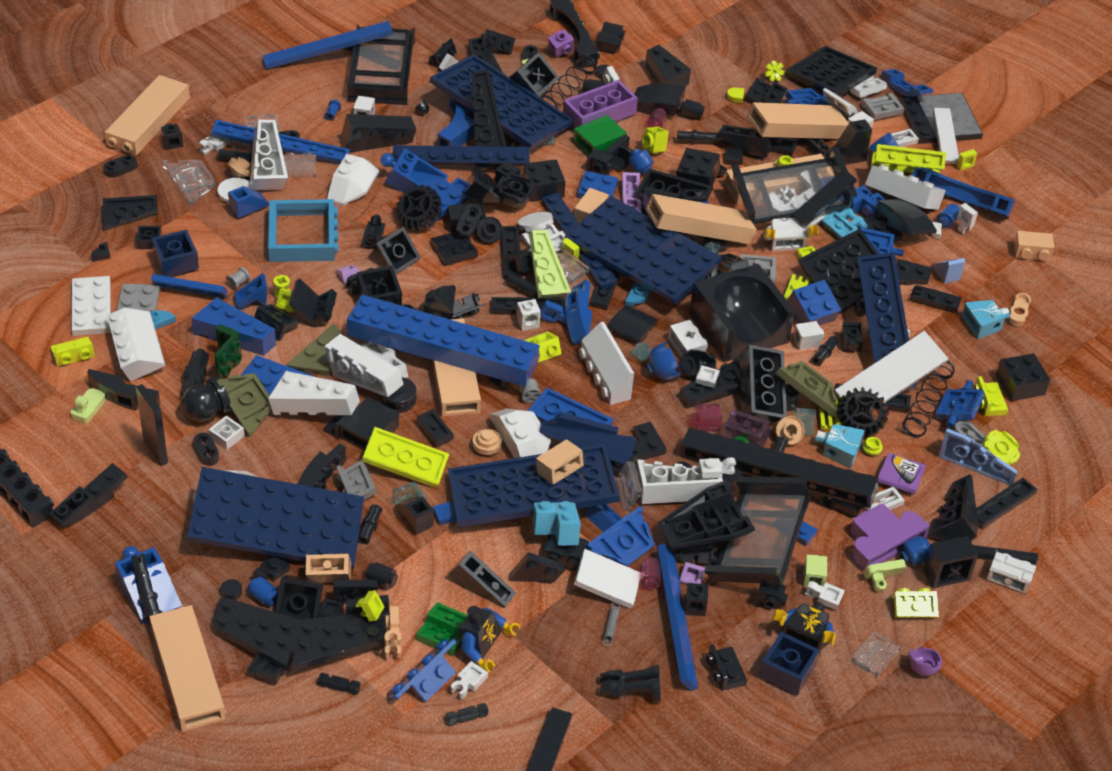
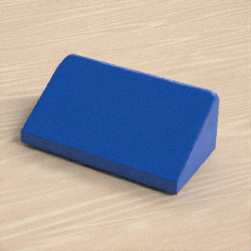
M607 504L591 506L585 514L603 532L622 519Z

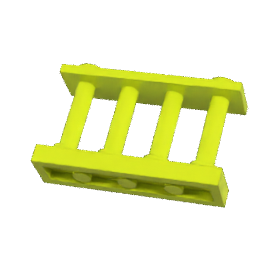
M877 144L876 151L872 153L871 167L872 165L879 166V164L889 166L891 171L896 169L906 173H913L914 168L918 167L931 169L939 173V170H944L946 152Z

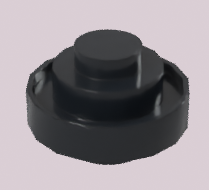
M484 217L476 227V234L481 241L493 243L502 235V224L494 217Z

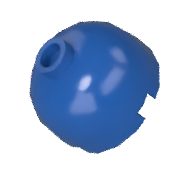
M663 342L650 351V363L647 364L651 375L655 373L659 379L669 381L680 377L681 373L676 372L678 364L670 347L665 348L667 342Z

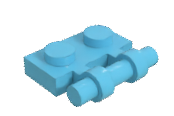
M850 207L839 209L840 213L833 210L821 219L822 224L839 238L858 230L856 227L867 228L868 226L861 216L853 213L854 211Z

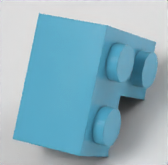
M548 501L534 503L532 525L535 535H555L558 545H579L581 523L575 503L568 501L561 503H550Z

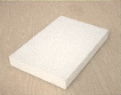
M584 549L574 585L631 609L635 602L641 573Z

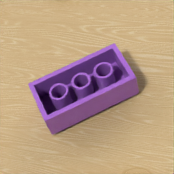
M620 80L565 99L563 101V113L574 119L572 125L574 128L605 115H608L614 121H618L636 114L638 98Z

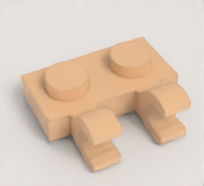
M390 606V615H386V659L389 658L391 651L397 652V658L401 657L399 606Z

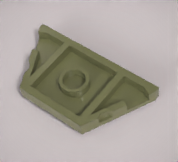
M333 323L287 363V366L303 369L308 374L316 373L322 376H329L332 370L325 345L339 334H342L336 324Z
M799 361L796 364H789L786 368L780 367L775 374L792 385L796 391L807 396L811 402L816 403L835 417L837 415L836 411L838 408L834 405L837 399L834 394L833 384L803 361Z
M255 373L243 376L232 375L227 379H219L217 381L219 386L224 385L231 403L228 406L241 426L244 427L247 435L251 437L272 410L268 399L270 395Z

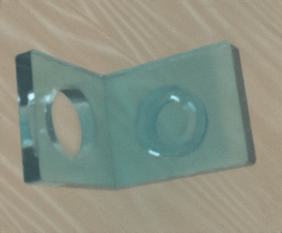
M794 409L796 418L800 419L804 425V435H815L816 409Z
M415 482L393 489L394 504H398L410 497H424L427 501L424 491H420ZM402 491H408L403 497H398Z

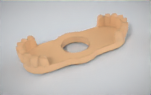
M1019 293L1015 296V302L1010 309L1011 315L1009 316V322L1013 326H1022L1026 320L1025 318L1028 316L1031 297L1027 293ZM1021 309L1024 311V314H1017L1014 310Z

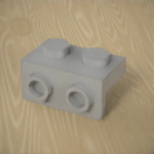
M362 460L345 470L341 465L337 466L339 472L337 478L345 486L343 489L344 493L364 496V500L377 493L367 466Z

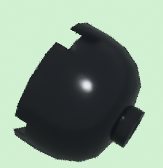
M510 174V177L505 178V176H502L499 180L497 194L502 198L501 202L504 205L520 208L530 200L533 185H530L529 180L522 175Z

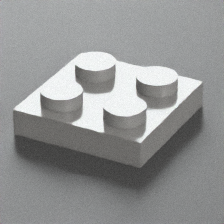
M122 284L117 310L131 308L149 312L157 311L161 291L160 285Z

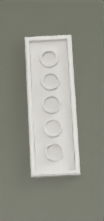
M923 331L835 389L834 393L841 399L843 395L846 396L848 390L853 393L855 387L858 391L861 390V387H864L867 392L871 388L872 393L878 392V398L884 397L883 403H886L946 363L948 357L930 336ZM850 404L847 409L853 414V406Z

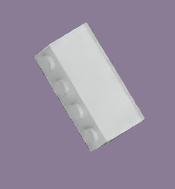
M122 308L107 315L120 367L130 382L166 366L149 311Z
M600 322L582 339L579 355L582 360H585L588 371L594 376L595 384L599 385L603 398H606L610 405L631 400L634 372L605 323Z

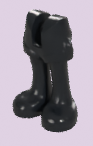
M651 665L647 669L622 672V669H616L600 674V693L602 695L622 697L624 693L644 691L651 695L654 702H661L659 665Z

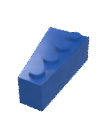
M217 297L191 318L193 334L197 336L202 334L208 336V339L215 341L217 339L215 328L221 324L239 332L241 349L264 356L276 346L274 328Z

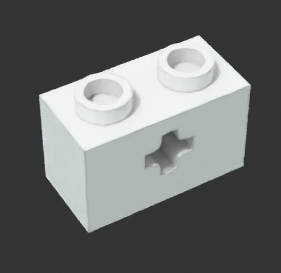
M690 320L670 325L668 339L680 357L690 349L706 352L708 348L707 341L702 338L698 328Z

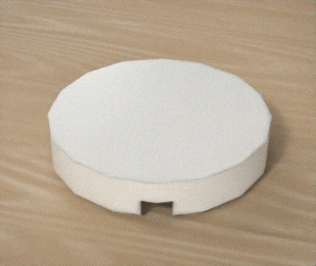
M242 178L226 179L218 186L219 199L229 204L228 192L242 186L249 188L250 182Z
M536 212L519 219L518 225L521 231L525 229V232H531L533 230H543L547 224L551 226L554 220L549 212Z

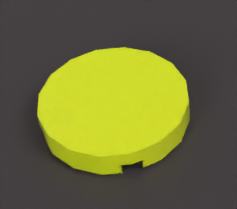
M993 430L983 440L984 448L1010 466L1020 457L1017 441L1005 431Z

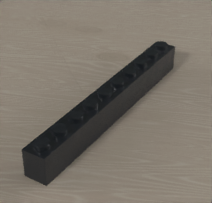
M689 427L681 443V455L684 458L698 462L699 459L721 458L725 460L726 458H735L736 465L734 467L741 470L743 474L753 477L807 478L809 492L871 508L878 491V478L872 475L761 447L757 444L742 442L738 439L727 438L719 434H712L700 429Z

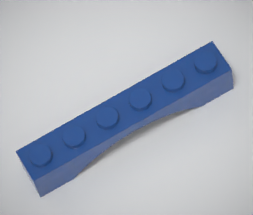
M915 167L912 176L919 178V181H927L933 183L935 187L946 190L944 194L946 196L1007 218L1010 217L1015 205V200L971 186L931 169Z

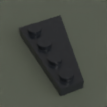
M737 356L729 364L726 362L720 366V369H718L720 370L714 388L698 384L696 380L681 388L680 396L687 406L690 407L741 391L740 357Z

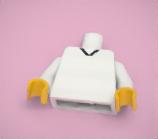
M780 218L772 220L771 225L765 229L763 238L766 241L771 240L772 251L797 250L804 248L806 239L813 235H819L817 225L806 228L796 218Z

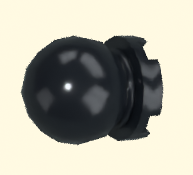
M217 376L208 378L206 385L201 383L195 384L184 392L181 399V408L185 416L191 421L202 423L216 416L217 412L223 415L231 411V408L227 406L231 403L224 385L219 386L217 382L219 378Z

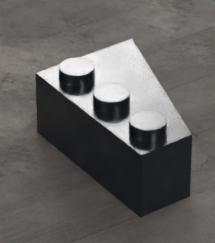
M660 45L647 50L645 66L657 83L689 85L691 68Z

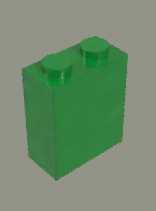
M605 115L574 128L573 142L589 156L595 148L604 152L624 134L627 135V132L608 115Z

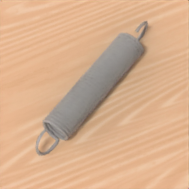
M616 606L611 607L608 616L604 640L611 642V644L620 606L619 608Z

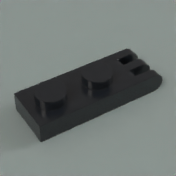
M919 285L913 287L910 301L955 314L958 312L962 297Z

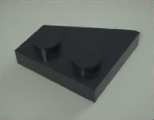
M897 260L899 283L905 282V285L928 284L933 268L907 260Z
M528 552L509 573V581L555 582L565 571V564Z

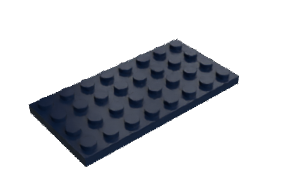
M475 54L430 77L429 82L474 112L472 73L488 69L503 132L525 147H530V150L569 128L574 122V119Z
M613 196L605 200L564 236L565 239L568 238L579 246L581 251L675 305L693 289L694 282L703 280L722 262L721 256L676 231L657 228L651 217Z
M606 445L581 447L584 466L555 484L550 483L537 473L536 458L541 454L448 468L458 528L533 516L534 503L542 501L550 503L568 501L575 503L576 509L620 502Z
M201 467L187 541L305 562L306 555L349 554L351 570H353L364 496Z

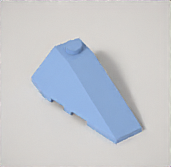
M951 429L946 430L939 458L1004 484H1014L1017 470L969 436Z

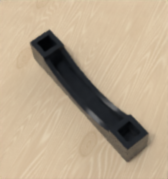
M550 0L549 13L552 19L566 26L577 39L578 46H575L574 60H578L581 55L585 54L591 56L597 65L598 59H600L599 50L596 49L594 41L591 40L589 31L585 29L584 22L580 20L579 13L575 11L574 4L570 0ZM581 57V58H580V59L584 58V59H587V60H589V61L592 62V60L589 59L588 57ZM580 60L582 68L593 67L590 62Z

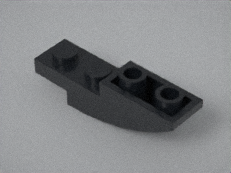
M88 369L89 385L92 388L105 393V399L137 411L138 401L135 385L126 384L125 377ZM146 388L160 406L159 391Z
M339 443L327 455L320 451L304 470L299 485L326 489V478L332 475L338 465L342 466L346 461V447Z
M114 463L110 464L84 489L79 486L49 515L63 527L89 516L115 496L113 491L128 478L126 473Z

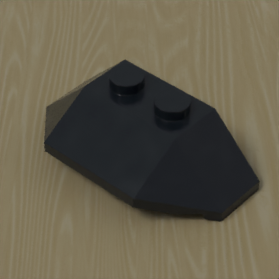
M475 167L464 187V193L467 194L466 198L473 202L476 200L482 203H500L502 201V198L497 194L498 188L491 181L490 175Z

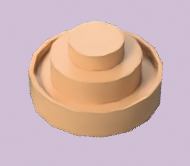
M240 157L238 159H230L228 164L233 176L237 178L250 177L251 164Z
M793 416L782 418L778 421L775 428L776 437H785L788 440L787 445H793L802 440L805 431L800 419Z
M480 430L473 436V447L480 454L492 455L500 450L502 438L494 430Z

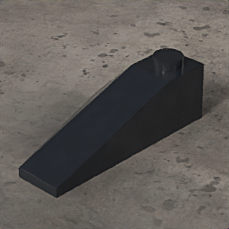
M971 474L952 483L945 496L947 499L946 503L938 509L940 513L938 518H934L931 522L929 531L931 538L947 541L956 537L968 536L970 541L977 537V509L973 479Z

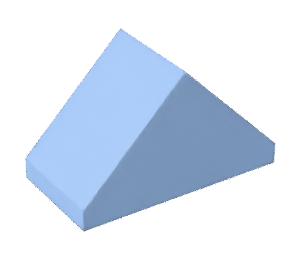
M965 259L933 263L932 267L944 284L959 281Z

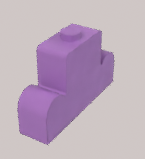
M879 504L868 511L865 510L853 519L850 534L856 541L852 552V559L863 571L868 565L886 562L903 551L902 544L915 536L927 538L930 525L912 511L904 512L899 519L884 504Z

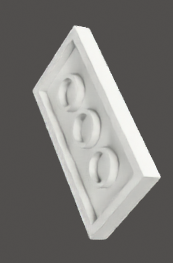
M110 276L73 278V336L111 333L107 315L111 314Z

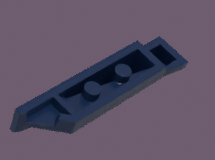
M562 412L549 421L543 420L539 431L541 434L562 442L567 439L578 448L605 444L609 459L626 466L632 457L637 438L617 435L619 427Z

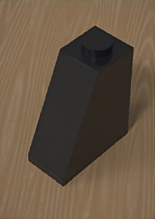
M866 119L850 122L834 145V147H839L845 165L866 161L872 134V128Z

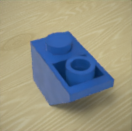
M242 186L228 192L229 208L238 218L269 206V202L261 193L248 187Z

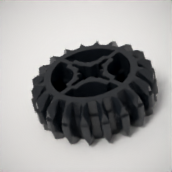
M423 184L419 187L414 185L413 189L408 187L407 192L402 191L403 196L398 197L400 202L395 203L397 219L402 226L417 231L418 228L423 231L425 226L429 228L430 223L435 224L434 219H440L438 213H442L440 207L443 206L441 197L437 194L436 190L428 185L425 187Z
M855 387L853 393L848 390L846 396L843 395L840 399L841 401L838 402L836 413L839 416L837 420L842 422L841 426L865 430L863 438L865 434L871 437L873 433L877 435L880 431L879 429H884V423H887V416L889 415V410H886L888 404L883 403L884 397L878 398V392L873 394L871 388L867 392L864 387H861L860 391ZM850 404L853 406L854 410L851 416H849L847 411V408ZM874 409H876L878 418L875 421L871 414Z

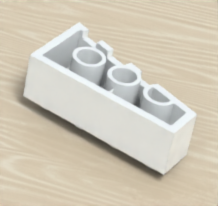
M258 120L253 137L249 188L252 190H283L288 176L276 121Z
M879 164V166L872 165L865 185L920 207L939 210L946 190L935 187L933 183L919 181V178L915 176H905L902 171L896 169L891 171L889 166Z
M339 334L325 345L333 377L389 397L404 385L399 368L342 334Z
M288 371L284 373L268 398L274 415H281V412H289L290 415H298V412H308L309 415H316L320 412H326L327 415H352L360 402L355 385Z
M637 459L636 479L642 504L686 502L707 487L723 481L722 478L702 479L699 466L686 468L682 466L683 464L676 463L675 466L662 465L663 462L654 461V464L644 463L645 460Z

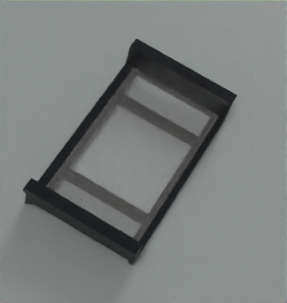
M357 25L356 30L364 27H359V25ZM415 27L411 30L392 28L393 34L390 36L354 45L347 83V102H356L358 96L375 98L376 104L407 105L413 45H415Z
M839 147L831 148L830 158L741 173L738 164L731 165L733 178L736 181L747 215L753 224L770 222L773 219L793 218V213L843 169L848 171ZM854 185L823 212L851 207L853 197H857Z
M737 477L736 484L740 493L737 506L743 516H748L755 527V531L737 540L723 542L716 565H706L704 570L705 574L709 577L711 585L715 582L778 584L782 587L811 497L807 486V478Z

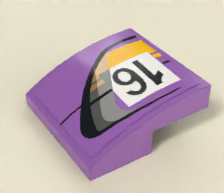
M888 453L880 471L878 482L915 494L926 465Z

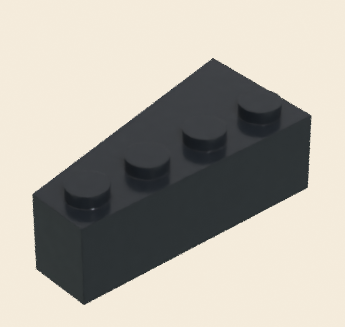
M347 114L340 137V144L342 148L350 149V153L412 143L416 133V126L411 116Z

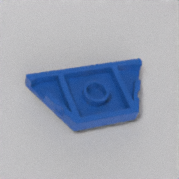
M641 506L636 508L589 542L585 549L626 567L630 566L655 546L653 538L649 533L648 523L644 522L642 516L643 508Z

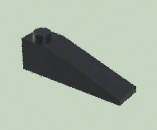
M648 168L635 193V197L643 199L644 188L649 187L679 194V199L707 202L713 186Z

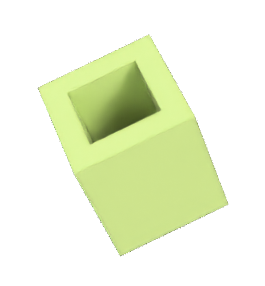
M806 555L804 587L808 586L809 581L824 586L827 579V557Z

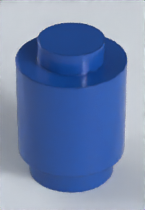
M957 204L947 205L938 214V222L942 223V226L945 228L951 227L958 220L957 216L960 207Z
M258 577L249 583L248 593L264 606L268 605L271 607L277 602L278 589L266 579Z

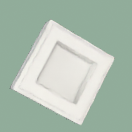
M701 365L696 383L714 388L720 370Z

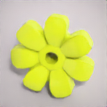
M771 61V64L766 65L767 71L764 72V75L766 77L769 76V81L781 80L780 75H784V70H781L783 67L782 63L777 64L776 61Z

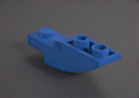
M586 279L574 286L572 292L568 293L565 297L566 321L574 345L580 343L590 333L592 311L587 307L591 283Z

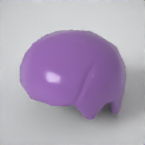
M920 646L916 651L913 648L910 649L909 665L918 675L930 676L941 669L942 658L937 651Z

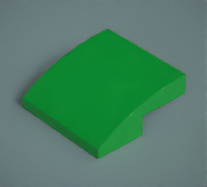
M437 602L427 614V620L416 633L415 640L436 648L435 646L443 639L449 640L454 638L457 642L446 652L454 656L462 644L460 626L468 615Z

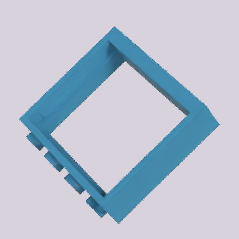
M334 199L269 200V262L335 261V252H338V242H335L338 241V230H335L338 229V218L334 217H338V206H334ZM329 215V244L277 245V216Z

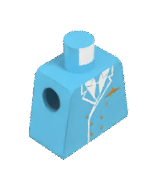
M992 300L966 302L962 312L963 319L977 339L1000 331L1004 319L1010 316L1008 308L999 309Z
M835 424L832 426L829 434L818 431L815 442L825 445L823 451L825 457L848 468H852L865 430Z

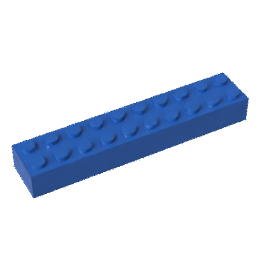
M361 295L347 318L348 336L525 387L539 362L540 345L365 295Z

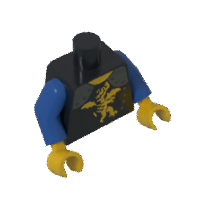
M814 602L813 606L804 603L798 608L787 612L779 609L775 611L772 620L778 621L781 626L784 625L783 633L821 650L822 643L824 642L834 646L836 634L834 633L833 625L828 622L830 615L824 612L825 606L823 603Z
M471 606L467 610L468 616L460 626L461 648L463 654L468 656L473 663H477L479 667L490 673V669L495 668V664L492 660L483 661V658L502 632L501 628L503 627L506 636H516L512 629L519 630L520 626L517 623L508 624L504 617L489 608L482 609L478 606Z

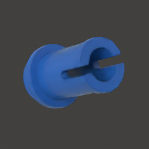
M333 99L329 101L328 109L324 114L327 120H334L337 111L341 109V103L338 100Z

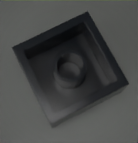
M138 226L137 249L153 250L151 238L162 236L161 226Z

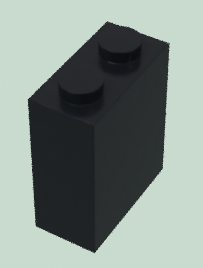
M367 397L354 410L352 415H349L339 425L340 438L365 451L374 427L391 433L396 431L399 427V413L381 404L379 401Z

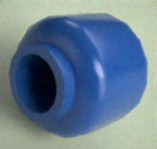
M638 148L630 153L631 158H629L628 163L634 173L643 175L647 172L648 168H653L654 161L647 150L640 151Z
M915 536L902 544L903 551L900 552L902 559L905 560V563L909 562L913 566L925 562L930 543L921 536Z

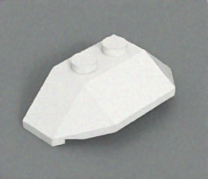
M346 154L333 175L327 199H334V204L345 206L348 202L366 195L379 174V170L369 160Z
M506 408L489 414V418L514 458L543 454L548 451L551 439L549 436L539 432L541 423L534 412Z

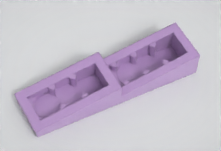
M622 172V202L641 212V198L635 197V193L640 185V173Z

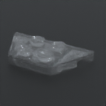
M168 160L162 161L164 169L189 205L194 204L216 185L215 179L201 160H178V163H168Z

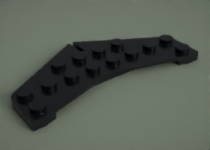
M220 598L213 619V629L217 634L255 655H260L261 658L269 660L270 663L283 668L286 672L290 658L293 657L291 672L381 646L385 640L386 615H389V612L382 611L376 621H369L367 616H361V613L299 620L230 598Z

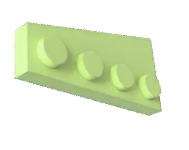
M531 231L529 233L538 299L566 296L571 290L548 231Z

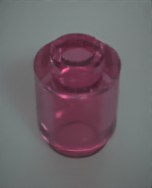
M657 108L651 112L647 120L648 128L657 126L663 128L667 119L665 110Z
M655 558L644 559L640 566V583L649 590L661 585V566Z

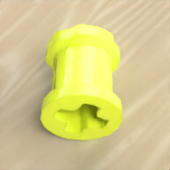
M285 275L274 278L273 284L276 287L274 296L278 299L281 288L290 290L288 287L290 279Z

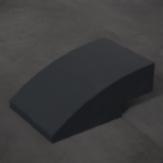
M667 83L648 84L638 87L634 93L638 98L637 112L659 117L660 113L675 116L685 97L686 87Z
M902 199L878 200L876 214L888 219L887 226L909 235L934 234L937 232L928 216L914 204Z

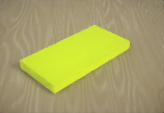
M374 427L362 462L437 488L449 454Z

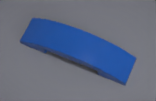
M897 69L882 71L886 82L896 92L904 96L914 97L933 93V89L924 84L914 86L905 81V74Z

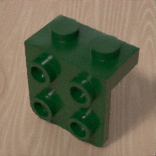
M219 324L215 328L218 351L214 358L216 375L219 379H224L230 375L231 370L242 360L241 341L238 331Z

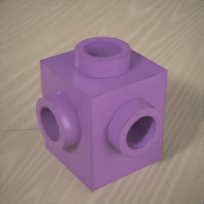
M565 29L557 31L548 37V47L556 58L573 50L574 39Z

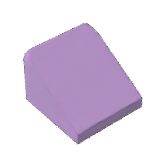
M354 265L336 270L344 285L349 276L360 272L359 268Z
M685 562L679 582L701 584L705 568Z

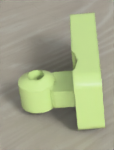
M91 388L83 396H78L75 400L76 406L71 410L72 419L88 423L105 403V393Z
M903 559L868 565L863 574L865 580L872 578L873 588L876 592H883L887 586L884 577L902 574L907 569V566Z

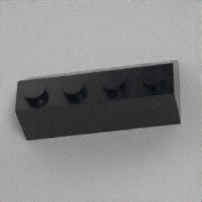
M749 344L740 354L742 422L764 425L778 422L782 418L787 417L785 380L775 374L780 367L785 368L784 351Z

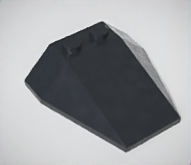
M726 480L707 487L658 522L671 549L734 541L755 531V527L748 516H743L736 505L733 492Z

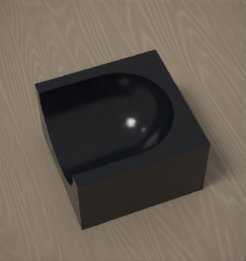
M759 263L693 283L689 314L724 363L733 360L737 356L740 357V354L749 344L774 348L789 343L795 310Z

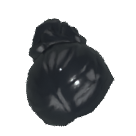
M690 349L683 353L680 365L682 371L687 376L695 378L699 373L701 365L715 369L717 361L715 356L710 353Z

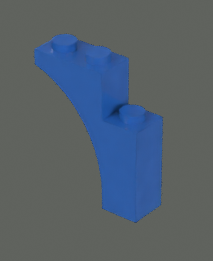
M450 97L449 107L455 116L451 123L438 133L437 146H463L475 137L474 112Z

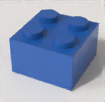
M825 280L793 290L787 300L795 310L794 315L799 324L817 321L820 326L835 321L841 312Z

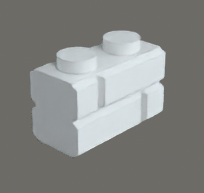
M996 552L987 580L1027 594L1036 566L1028 561L1015 559L1009 554Z

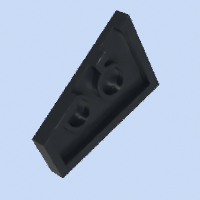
M157 195L103 198L104 231L158 213Z

